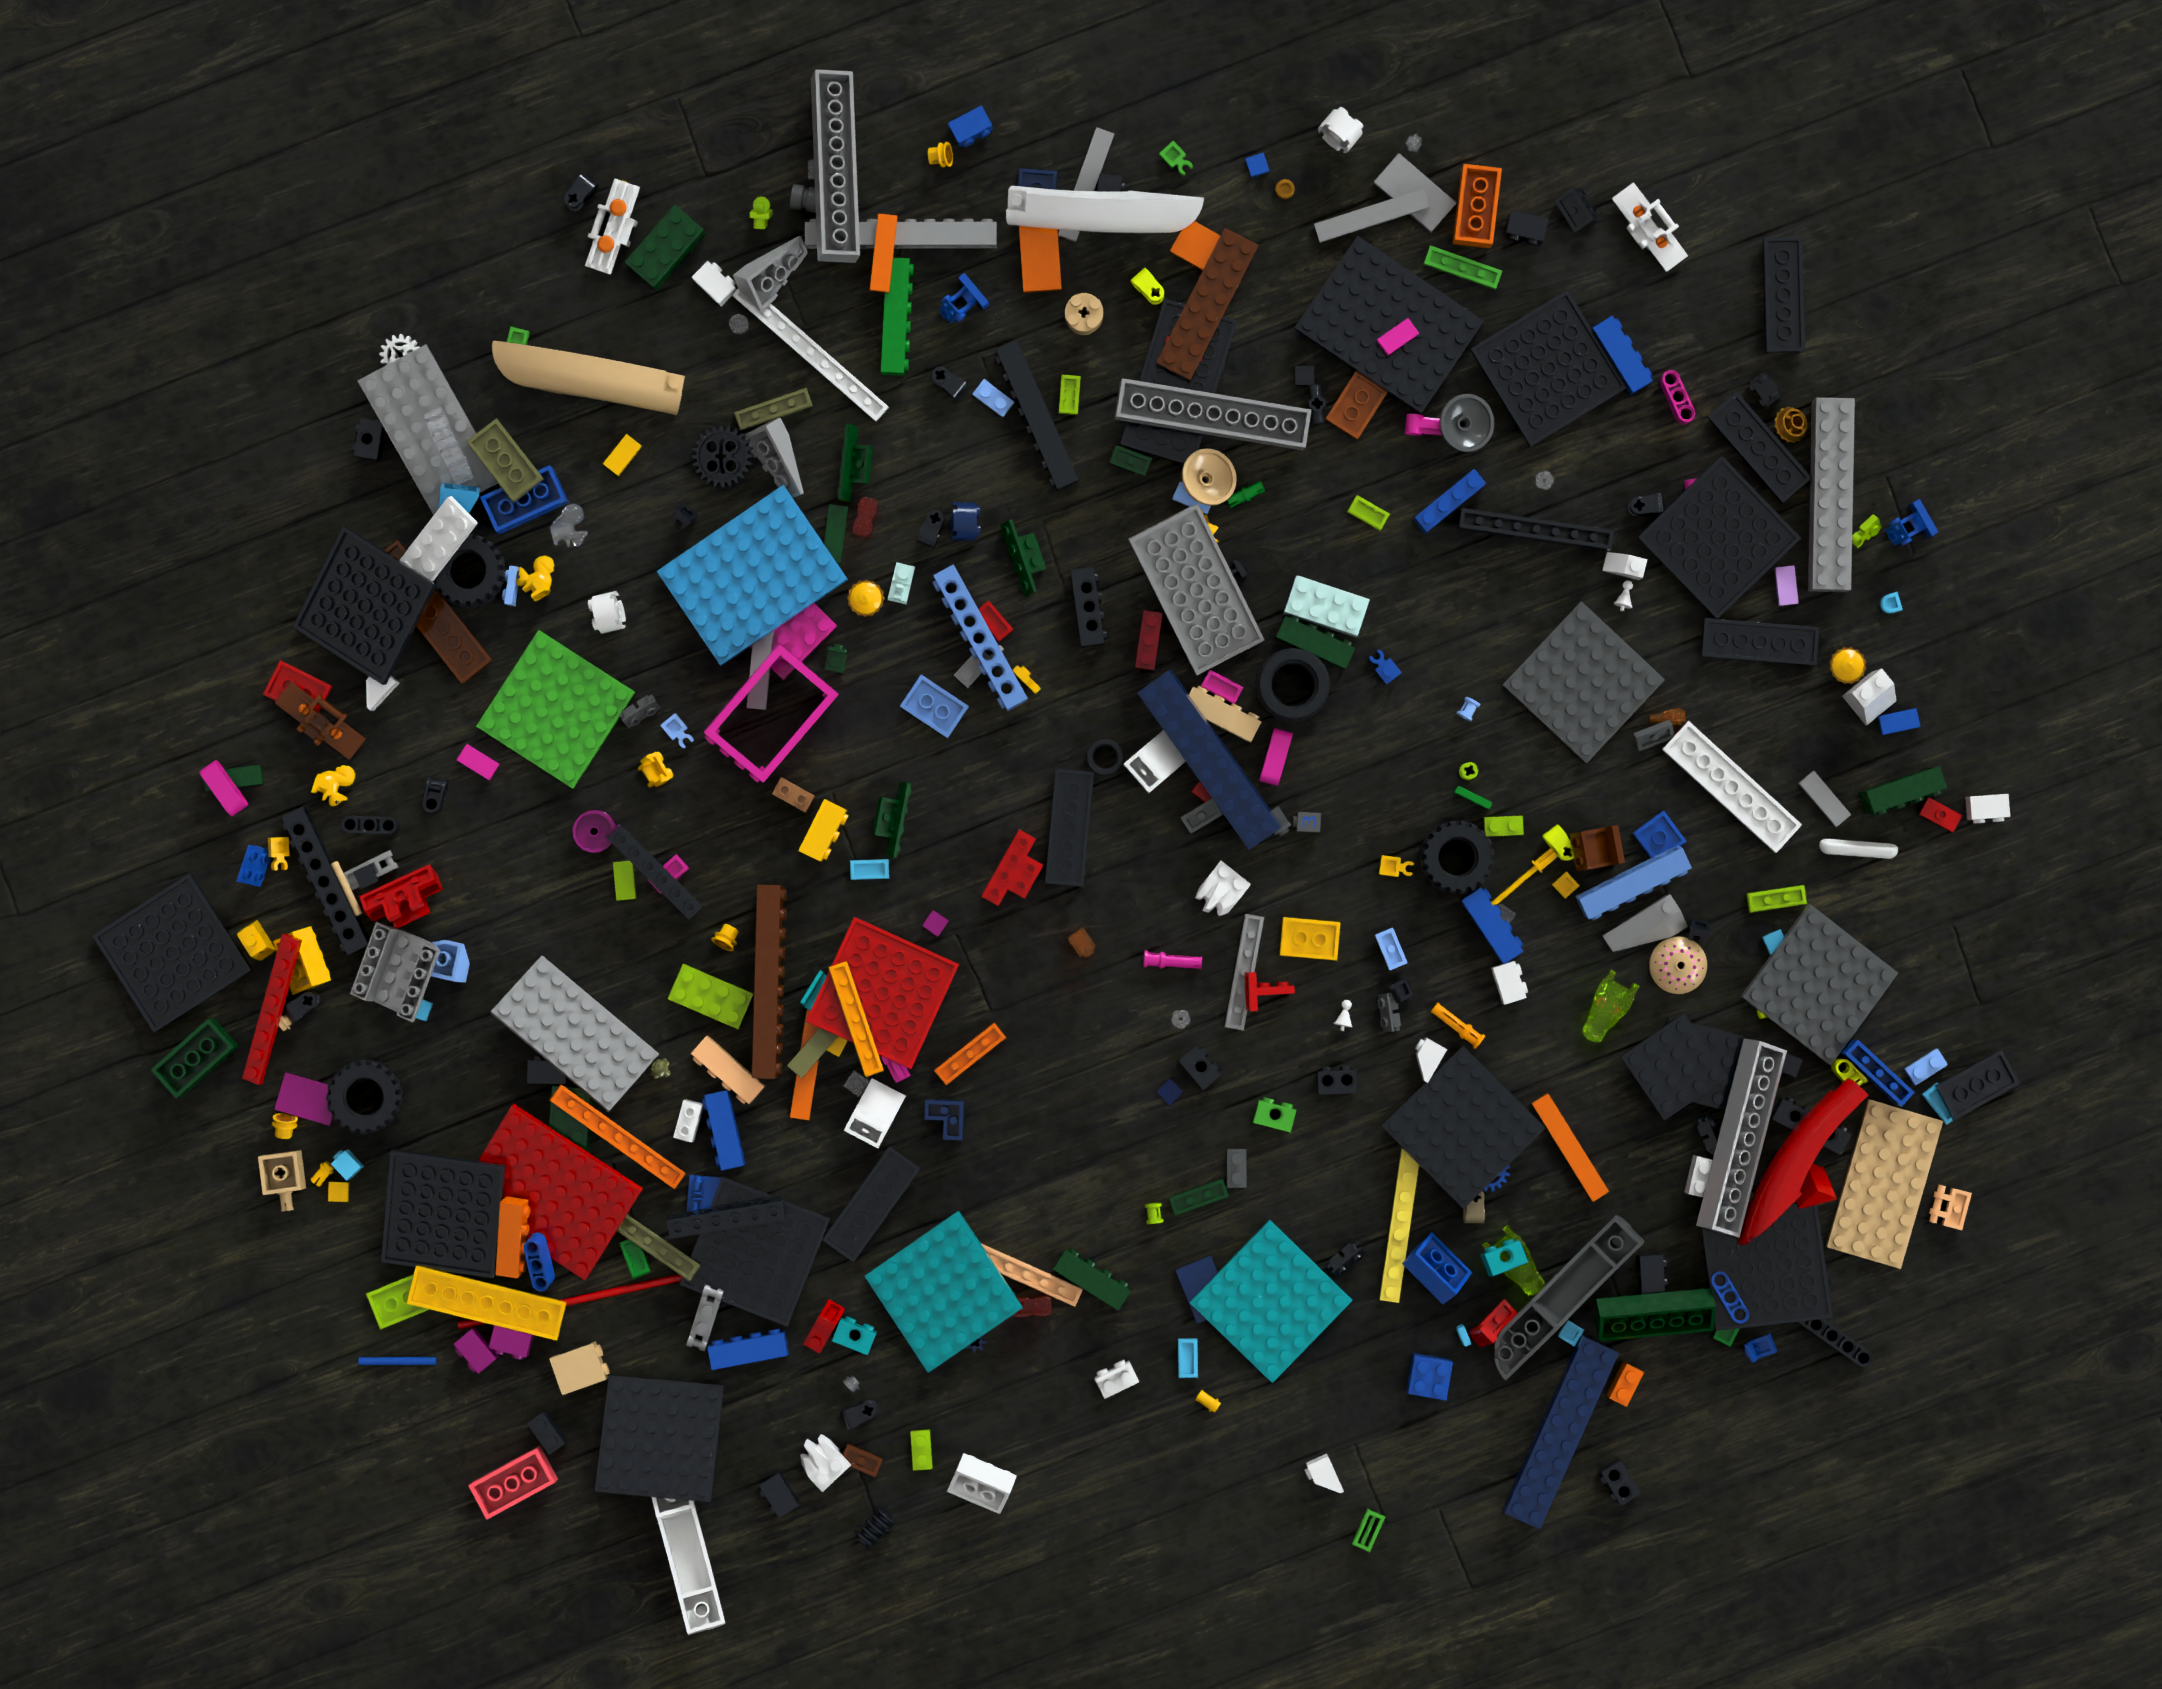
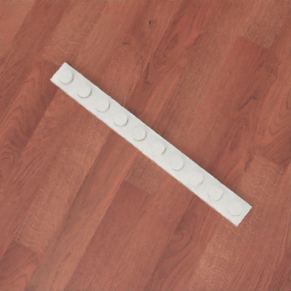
M739 288L732 295L874 421L877 422L889 408L771 303L759 311L739 291Z

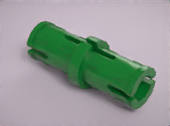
M1261 481L1246 488L1242 487L1240 491L1232 494L1227 501L1230 507L1233 508L1244 501H1250V498L1266 491Z

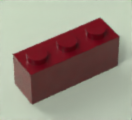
M1143 611L1135 669L1154 672L1163 613Z

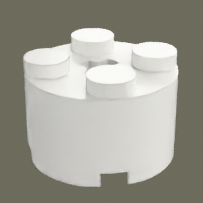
M1339 107L1332 110L1318 127L1319 133L1323 132L1322 138L1337 151L1344 149L1343 153H1347L1362 136L1361 129L1363 124L1359 120L1351 118L1344 108Z
M617 591L596 595L591 600H588L589 609L593 611L594 619H592L594 630H599L602 634L626 627V625L622 624V622L626 621L622 601H617L616 596H619Z

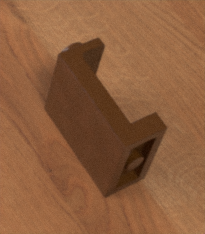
M1618 825L1570 834L1577 871L1625 863Z

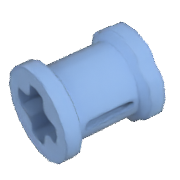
M1465 697L1461 710L1457 711L1456 714L1471 722L1473 719L1472 715L1481 704L1469 697Z

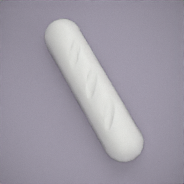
M1822 839L1819 844L1823 853L1831 855L1891 859L1898 853V847L1890 843Z

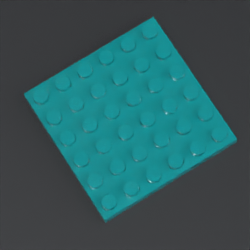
M959 1211L865 1275V1278L928 1373L1023 1308Z
M1269 1219L1190 1301V1304L1273 1383L1353 1300Z

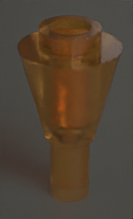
M1681 707L1662 714L1650 715V722L1670 720L1672 724L1682 725V722L1686 721L1685 710H1681Z

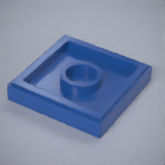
M1665 811L1660 812L1632 833L1650 858H1654L1656 855L1678 845L1681 846L1686 842Z

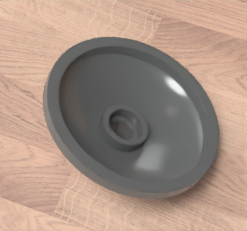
M1462 394L1455 396L1442 409L1439 421L1440 431L1444 440L1452 448L1462 452L1478 450L1492 436L1494 430L1492 410L1482 398L1476 395ZM1461 420L1464 422L1463 427L1460 426Z

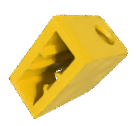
M258 920L237 933L238 938L249 955L256 960L261 961L276 951Z

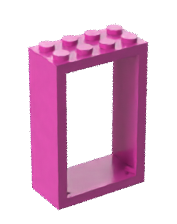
M778 643L704 730L706 734L705 739L712 745L717 743L721 747L719 751L726 757L731 755L736 759L734 763L742 770L744 768L749 770V776L757 783L760 780L764 783L839 694ZM777 658L780 660L784 658L824 692L822 696L825 699L766 768L761 766L759 769L718 734L720 732L718 728Z

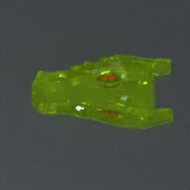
M1610 970L1596 989L1588 1020L1582 1030L1583 1035L1593 1042H1601L1607 1031L1628 1012L1640 987L1633 983L1631 988L1627 989L1613 981L1616 972Z
M1506 1225L1503 1230L1507 1235L1494 1245L1496 1248L1503 1246L1502 1242L1512 1238L1514 1241L1520 1240L1528 1262L1502 1273L1517 1283L1526 1294L1534 1295L1544 1287L1545 1282L1536 1270L1535 1263L1524 1241ZM1485 1242L1482 1244V1247L1484 1249L1489 1248L1490 1244ZM1504 1251L1500 1253V1259L1503 1262L1507 1260V1254Z

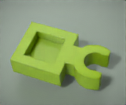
M1874 514L1870 516L1859 527L1860 530L1852 535V544L1859 548L1865 539L1869 540L1872 536H1876L1882 528L1879 518Z

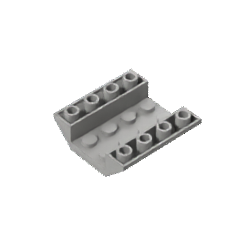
M376 922L350 994L364 1001H374L396 1011L397 1016L414 1022L440 949L434 943L405 930L395 929V927Z

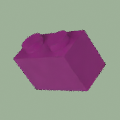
M494 1325L489 1348L493 1349V1352L496 1354L504 1355L506 1352L512 1354L511 1357L523 1359V1357L529 1356L534 1335Z
M475 1327L454 1343L457 1354L460 1357L464 1356L468 1361V1367L478 1374L499 1357L498 1354L493 1352V1349L489 1348L488 1342Z

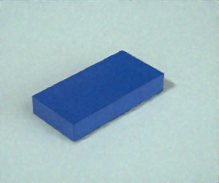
M1917 708L1878 716L1881 735L1920 727Z

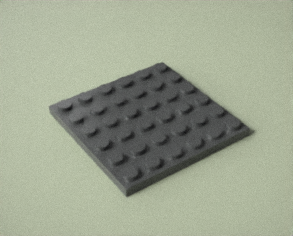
M1581 601L1502 686L1586 764L1665 679Z
M1808 904L1740 997L1825 1063L1832 1065L1895 979L1898 972L1814 906Z

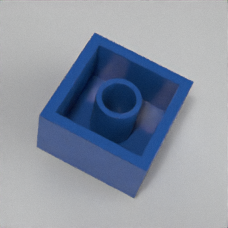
M1413 1353L1406 1389L1407 1393L1447 1400L1453 1365L1451 1359Z

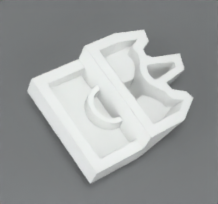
M1220 861L1199 887L1195 898L1198 900L1204 898L1206 900L1202 911L1209 913L1216 907L1217 914L1221 916L1229 913L1251 884L1224 862Z
M821 1434L818 1438L819 1444H815L809 1439L806 1440L804 1447L809 1454H801L800 1457L808 1477L823 1492L851 1464L838 1451L839 1448L830 1439Z

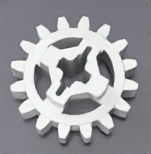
M400 334L397 339L396 336L392 335V341L386 339L387 346H381L384 352L379 353V355L384 357V359L380 362L388 365L399 359L396 350L405 356L420 347H415L417 342L415 340L411 342L410 336L404 339V335ZM399 343H405L403 346L396 345Z

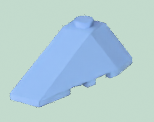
M449 940L431 942L440 949L431 976L454 982H466L470 963L464 944Z

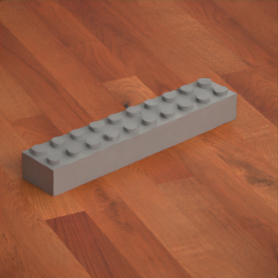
M815 70L811 77L818 261L856 263L860 256L853 72Z
M1122 378L1119 385L1114 419L1304 450L1307 443L1311 410Z
M1816 397L1812 400L1810 476L1812 478L1810 479L1808 591L1848 592L1851 590L1855 398Z
M1743 1040L1696 1226L1740 1238L1787 1050L1757 1040Z

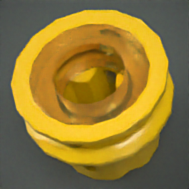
M940 142L938 147L929 148V163L940 164L943 168L946 165L948 167L952 166L953 153L950 143L945 142L943 144Z
M724 924L721 931L715 932V937L711 940L717 946L733 951V946L737 945L735 938L739 931L731 925Z
M288 1113L273 1115L274 1121L272 1126L275 1127V1136L281 1139L291 1138L293 1129L297 1127L298 1117Z

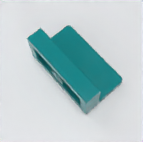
M819 971L800 1001L801 1006L811 1011L826 979L823 971Z

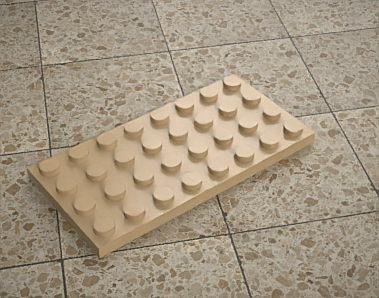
M1870 1099L1867 1100L1825 1247L1901 1269L1943 1121Z

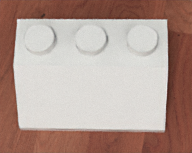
M963 1453L947 1492L1000 1514L1010 1495L1016 1475Z

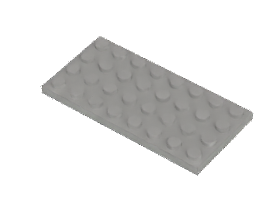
M427 344L358 380L433 515L439 508L441 483L480 487V493L498 484L466 441L473 437L476 432Z
M1197 503L1128 539L1196 675L1264 641L1259 627Z
M541 956L491 1011L493 1016L608 1112L659 1056L657 1051L544 956Z

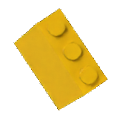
M824 799L798 851L821 862L823 859L827 860L831 849H829L831 843H835L839 837L840 832H838L840 825L844 826L849 815L846 814L848 810Z
M312 927L289 933L288 935L302 940L290 983L292 995L331 981L329 970L326 968L322 951L319 949ZM281 938L273 941L276 951L278 950Z

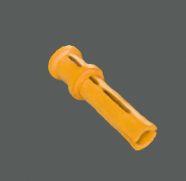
M1437 1003L1431 1010V1013L1458 1032L1461 1039H1465L1472 1044L1474 1049L1484 1039V1034L1481 1035L1475 1031L1471 1024L1466 1025L1441 1006L1440 1003Z

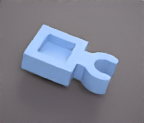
M676 713L661 724V727L672 740L678 737L679 745L682 748H686L683 744L685 738H689L691 742L694 741L691 735L684 733L688 727Z

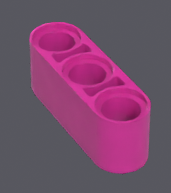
M1668 370L1660 377V386L1676 421L1682 425L1688 424L1694 419L1695 410L1678 373L1674 370ZM1665 376H1671L1674 383L1671 385L1666 383ZM1674 393L1681 395V402H1676L1673 399ZM1681 411H1687L1689 419H1683Z
M1274 728L1260 775V782L1278 786L1293 733Z
M217 760L199 771L204 781L230 816H234L248 806L242 793Z

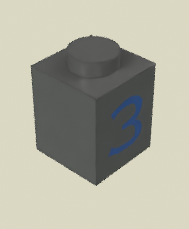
M1297 812V816H1293V827H1296V832H1320L1321 813Z

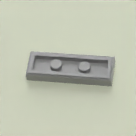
M1812 771L1798 783L1835 827L1851 815L1815 771Z

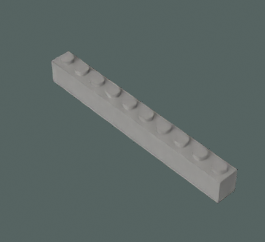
M810 219L809 222H805L806 249H817L816 219ZM867 219V222H859L860 249H874L877 219ZM905 219V222H897L894 249L997 248V222H993L992 219H982L981 222H974L973 219H963L962 222H955L954 219H944L943 222H935V219H925L924 222H916V219Z

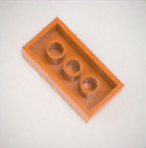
M1463 164L1452 244L1489 249L1493 245L1502 168Z

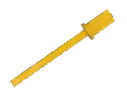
M1550 848L1536 861H1531L1534 866L1491 902L1492 905L1500 903L1537 870L1542 873V870L1558 857L1556 852Z

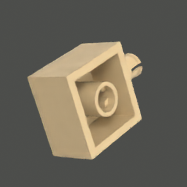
M302 1151L259 1156L258 1161L263 1195L280 1194L281 1212L294 1210L291 1193L306 1188ZM284 1170L285 1174H279V1171Z

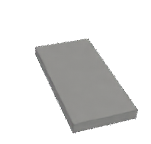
M1398 154L1374 181V184L1391 199L1424 189L1430 208L1410 215L1430 233L1456 205L1452 198L1401 154Z

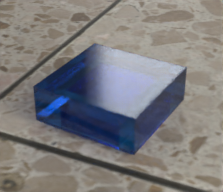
M1169 1078L1158 1089L1157 1093L1171 1105L1183 1091Z

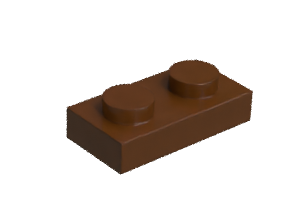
M849 1443L843 1454L845 1459L851 1464L850 1467L876 1477L883 1458Z

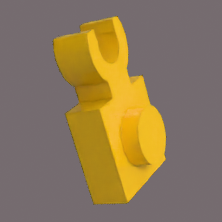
M1017 665L1012 670L1013 673L1037 694L1041 688L1029 677L1031 673L1024 666L1020 668Z
M289 837L268 838V857H274L271 869L278 870L277 865L281 863V869L287 870L288 864L284 856H290Z
M1381 855L1379 874L1398 877L1399 872H1402L1406 876H1411L1412 873L1407 872L1405 868L1407 865H1414V863L1407 861L1401 864V858Z

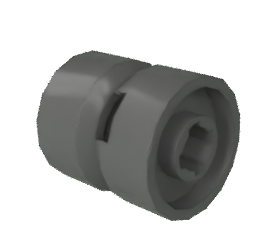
M794 184L791 192L790 209L802 210L805 208L806 212L816 213L815 187L806 189L804 185Z

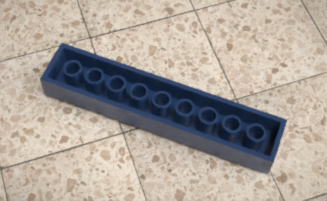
M1171 669L1138 692V695L1249 850L1281 828L1282 825Z
M1581 1335L1502 1508L1505 1514L1535 1528H1541L1617 1359L1618 1351Z

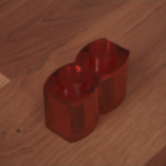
M862 497L860 500L858 516L853 524V533L856 537L869 539L872 536L874 530L873 521L877 517L879 510L877 500Z
M1038 1295L1033 1298L1018 1296L1017 1299L1023 1308L1013 1315L1016 1317H1028L1032 1314L1035 1316L1050 1315L1052 1313L1051 1297L1047 1295Z

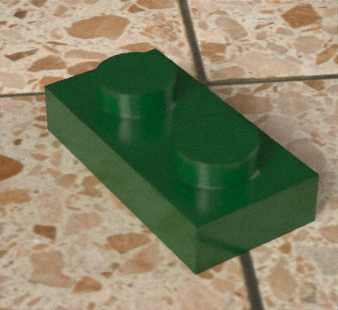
M1116 445L1109 464L1145 477L1152 458Z

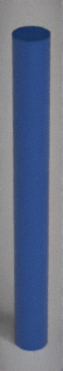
M359 1357L358 1363L359 1365H436L437 1358Z

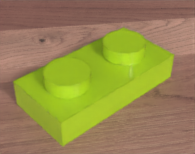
M1523 816L1484 817L1485 835L1487 837L1524 835Z
M930 1430L911 1431L913 1471L933 1469Z

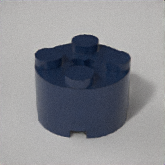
M952 502L951 507H955L954 512L951 511L950 532L954 533L951 540L975 541L980 536V525H977V519L980 517V506H977L975 502Z

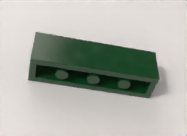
M1285 616L1275 639L1292 647L1311 652L1319 659L1343 670L1347 668L1355 650V647H1352V642L1345 639L1339 641L1335 639L1334 634L1328 631L1322 633L1317 631L1318 627L1310 623L1304 625L1295 616Z
M1065 1248L1053 1270L1119 1311L1131 1292V1289L1128 1288L1129 1284L1122 1279L1115 1280L1112 1278L1113 1274L1104 1268L1102 1271L1095 1267L1097 1264L1088 1258L1086 1261L1079 1257L1080 1253L1076 1250Z

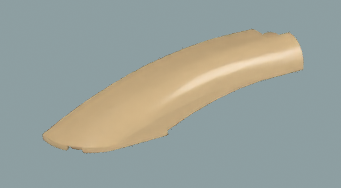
M493 341L492 343L495 364L502 374L515 384L558 394L619 403L673 415L678 413L685 376L577 353Z

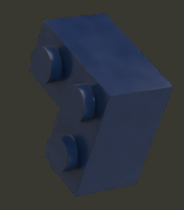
M925 1100L924 1120H944L943 1140H963L964 1100Z

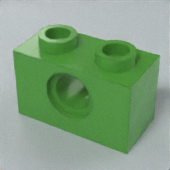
M1263 1097V1100H1258L1252 1122L1291 1132L1296 1109L1292 1108V1104L1282 1102L1281 1105L1274 1104L1273 1099ZM1272 1109L1280 1111L1278 1119L1270 1118V1111Z

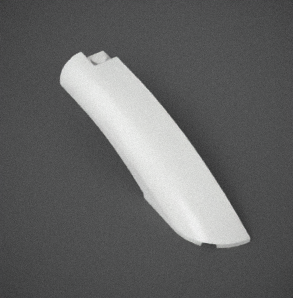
M1011 186L1008 189L1006 221L1008 225L1072 231L1171 233L1180 231L1195 221L1202 209L1204 198L1138 191H1069Z

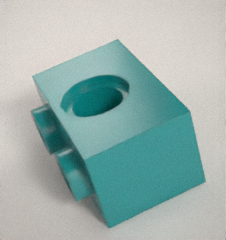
M1512 1238L1502 1242L1503 1246L1496 1248L1494 1245L1484 1249L1486 1253L1481 1254V1258L1488 1276H1495L1528 1262L1520 1240L1514 1241ZM1502 1251H1504L1507 1254V1260L1505 1262L1501 1261L1500 1259V1253Z
M848 1316L845 1319L841 1318L832 1341L868 1355L877 1333L874 1330L875 1327L866 1323L863 1326L857 1324V1320ZM858 1330L861 1336L859 1339H853L850 1336V1332Z

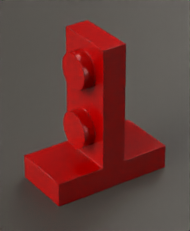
M1244 972L1247 1011H1258V995L1295 993L1294 986L1288 985V982H1277V986H1270V983H1258L1257 987L1256 972Z
M829 1299L803 1345L820 1354L846 1308Z
M1503 1299L1477 1327L1471 1328L1467 1334L1479 1347L1493 1344L1498 1339L1497 1335L1513 1319L1517 1312Z

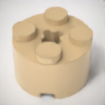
M1080 293L1072 296L1065 308V321L1074 333L1089 335L1101 326L1103 307L1100 300L1088 293ZM1083 311H1087V314H1089L1085 318H1082L1080 314Z

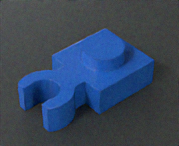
M1377 650L1380 658L1375 660L1370 656L1369 660L1379 666L1375 669V672L1387 685L1402 672L1391 658L1385 661L1383 652Z

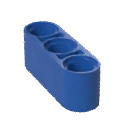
M533 1233L524 1243L523 1250L532 1286L535 1290L542 1292L554 1281L555 1273L545 1236L541 1233Z
M1724 1272L1714 1273L1711 1276V1285L1729 1316L1736 1323L1746 1322L1749 1312L1729 1277ZM1717 1275H1722L1725 1278V1283L1722 1286H1718L1714 1282V1278ZM1727 1292H1732L1735 1295V1300L1732 1303H1727L1724 1299V1295ZM1737 1309H1742L1745 1313V1317L1742 1320H1737L1734 1316V1312Z

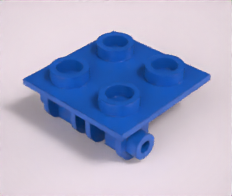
M248 844L236 880L237 882L261 887L271 857H268V849Z
M690 1175L687 1211L710 1208L722 1178Z

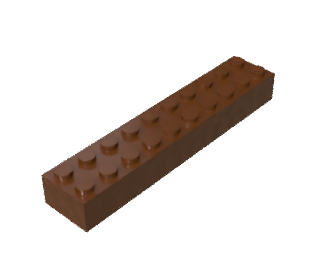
M757 885L752 1078L776 1079L782 1074V1062H779V1055L783 1053V1043H779L780 1036L783 1035V1024H780V1017L784 1015V1005H780L781 997H784V986L781 985V978L785 977V966H782V959H785V947H782V939H786V928H783V920H786V909H783V901L787 900V890L782 885Z

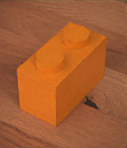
M1623 1361L1606 1396L1627 1407L1644 1372Z

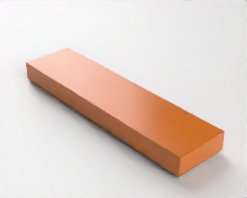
M878 214L870 291L886 293L890 291L898 218L896 215Z
M993 1023L934 1071L944 1084L947 1085L1003 1041L1006 1036Z

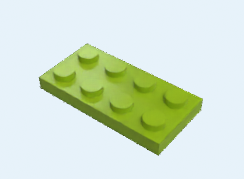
M683 964L668 999L739 1029L754 994Z

